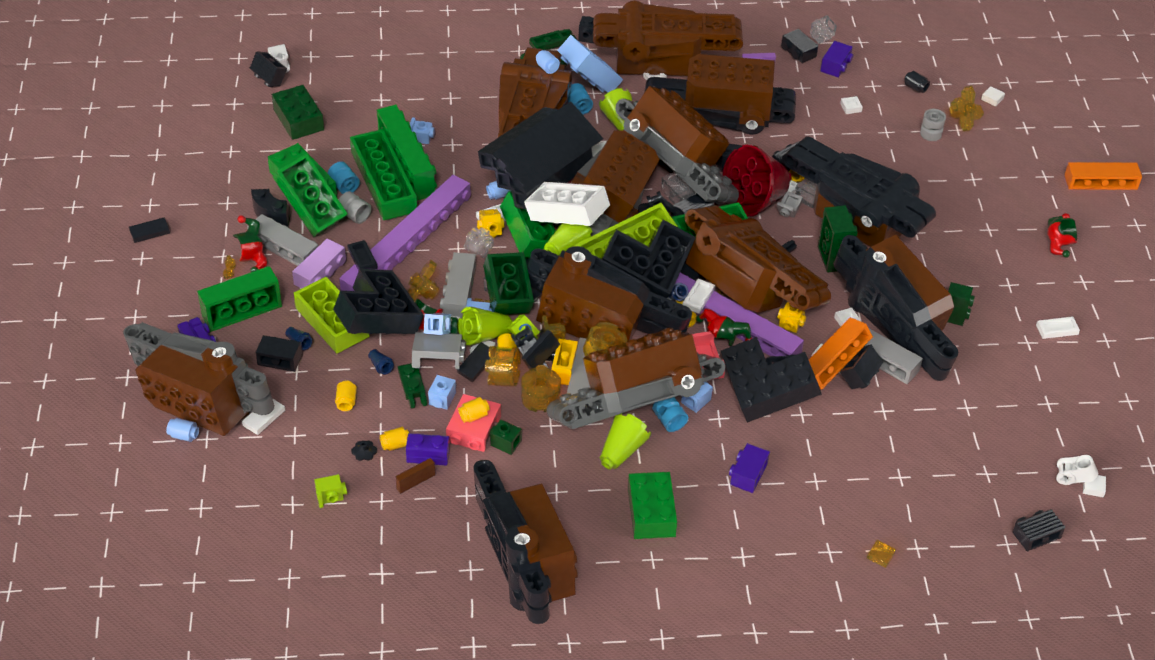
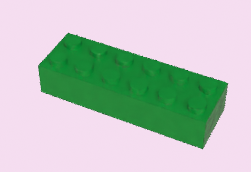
M396 104L377 109L378 130L384 129L417 196V201L428 198L437 188L434 175H436L435 166L431 165L428 154L424 153L421 142L418 143L416 133L411 131L409 121L405 120L403 111H400Z
M384 129L351 136L352 156L383 221L408 215L417 208V196Z

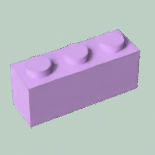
M326 239L292 271L294 285L304 288L324 277H331L334 271L346 261L345 247Z

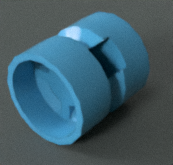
M572 84L567 102L571 101L584 115L592 109L593 101L582 84Z
M337 162L328 170L329 176L336 182V187L341 194L348 191L354 192L358 188L360 180L345 162Z
M675 397L653 404V412L661 420V423L668 432L678 431L687 423L689 417Z

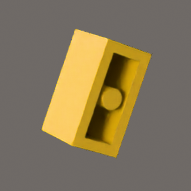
M558 339L560 345L556 349L552 364V383L569 385L578 341Z

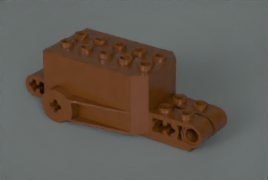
M630 1L623 6V9L618 8V13H598L594 16L593 42L599 47H617V74L649 73V75H660V73H664L665 75L688 76L689 59L697 54H701V50H740L743 47L742 23L734 14L696 13L692 10Z
M527 47L523 59L515 58L513 63L504 62L500 75L498 137L544 107L557 110L563 107L570 95L572 71L565 70V65H559L556 72L552 74L546 73L536 61V55L543 49ZM545 50L549 51L561 62V54L558 51Z
M716 205L690 209L686 212L685 222L697 235L685 263L743 308L759 313L780 307L785 299L793 308L804 311L826 305L830 302L831 292L827 288L829 284L799 263L794 256L763 230L758 220L754 218L741 219L734 214L730 216Z

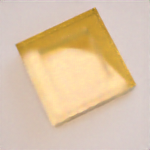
M877 540L868 553L867 559L886 568L893 558L896 549Z

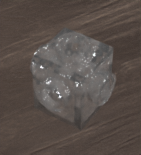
M826 15L812 22L810 35L819 44L824 41L827 42L835 36L837 25Z
M473 227L472 231L467 234L463 247L469 252L485 259L488 251L493 247L494 238L490 235V231L482 227L480 229Z

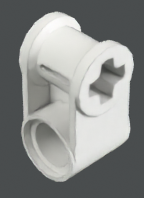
M285 44L268 47V53L287 68V73L290 70V65L287 60L288 54Z
M1089 455L1061 458L1057 461L1059 473L1056 479L1060 484L1070 485L1073 483L1091 482L1098 477L1099 473L1096 465Z

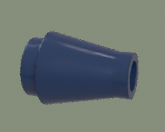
M675 283L668 297L672 301H684L689 293L688 287L683 283Z
M289 327L286 330V337L290 340L301 342L302 350H307L312 345V338L309 333L294 327Z
M377 349L369 352L368 357L379 374L386 375L393 370L394 364L390 357L382 354Z

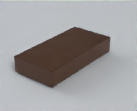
M429 458L395 476L398 492L401 494L435 476V462Z

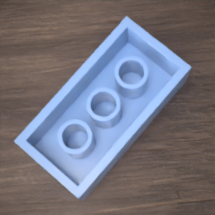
M572 35L557 50L562 55L560 58L569 64L571 69L577 74L579 73L593 86H596L602 93L615 90L623 81V78L605 61Z

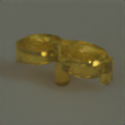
M227 255L225 260L226 269L223 271L224 279L232 278L234 276L233 269L236 268L235 260L230 255Z

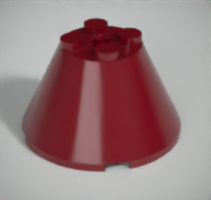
M748 144L732 151L726 160L722 173L723 176L732 180L731 184L737 188L739 198L735 203H740L747 217L757 215L783 198L792 180V175L785 166L758 146Z

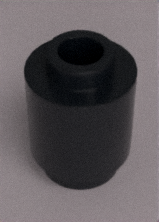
M916 71L908 72L904 78L905 85L918 93H925L930 86L928 78Z

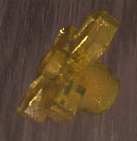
M966 86L961 91V97L955 98L951 102L949 109L952 117L960 118L959 124L963 131H970L974 126V120L980 119L984 115L981 105L974 103L975 91L972 86Z
M432 260L424 265L420 273L416 272L409 280L408 285L411 287L407 292L414 301L418 294L425 299L429 298L431 300L439 290L436 283L429 279L437 266V263Z

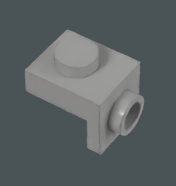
M787 191L781 203H777L778 212L784 217L790 216L794 218L803 202V197Z

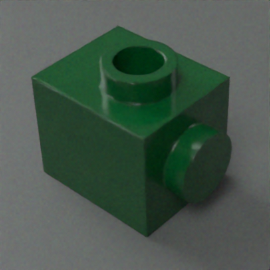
M500 420L490 430V446L512 455L522 442V429Z

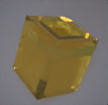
M542 316L543 334L546 330H549L557 340L565 339V326L561 323L548 324L547 316Z

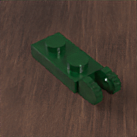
M570 29L557 30L531 37L529 44L532 48L548 50L562 46L573 33Z
M412 363L397 366L405 398L408 400L410 409L415 408L414 398L420 397L422 406H427L425 389L419 369L412 368Z

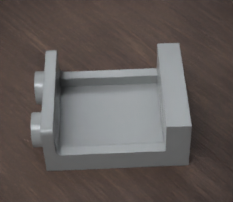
M415 332L412 348V368H420L422 358L454 359L455 369H459L460 363H464L466 342H462V334L437 335Z

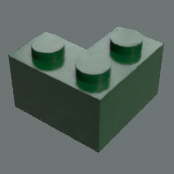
M950 282L948 292L951 294L954 309L947 321L948 323L963 326L964 320H969L971 309L968 306H973L975 298L974 295H971L973 287Z

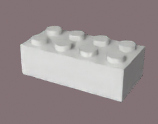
M544 182L524 201L532 221L591 226L610 206L604 186Z

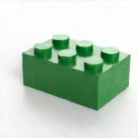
M670 472L629 474L628 496L634 539L676 537L677 516Z

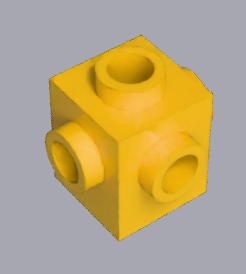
M497 208L479 211L477 228L484 237L495 238L497 235H502L504 220Z
M787 301L784 309L780 308L777 319H780L779 327L797 333L799 327H803L805 324V310L793 308Z

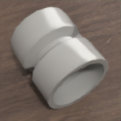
M928 109L925 111L920 135L924 139L937 141L942 137L946 120L945 113L939 109Z
M348 191L339 198V202L348 213L346 216L355 223H363L369 217L371 205L365 200L359 199V196L353 192Z

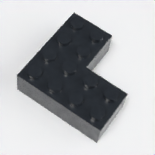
M662 220L655 230L649 245L646 246L616 229L600 259L639 279L650 289V292L668 298L696 237Z
M359 269L352 287L354 291H340L333 309L347 332L352 334H415L424 316L393 270Z
M757 337L721 350L747 423L822 395L806 352L768 365Z

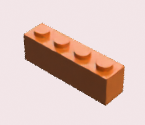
M1068 162L1064 175L1068 189L1138 190L1142 179L1138 163Z
M850 317L809 359L821 390L873 338L866 323Z

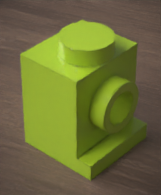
M339 474L314 479L319 508H323V504L344 500L343 495L347 494L345 482H341Z

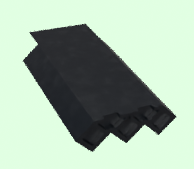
M571 101L559 110L544 107L478 151L480 167L495 171L497 187L512 190L514 206L527 209L524 201L544 182L567 183L573 179L576 173L593 158L591 147L604 138Z

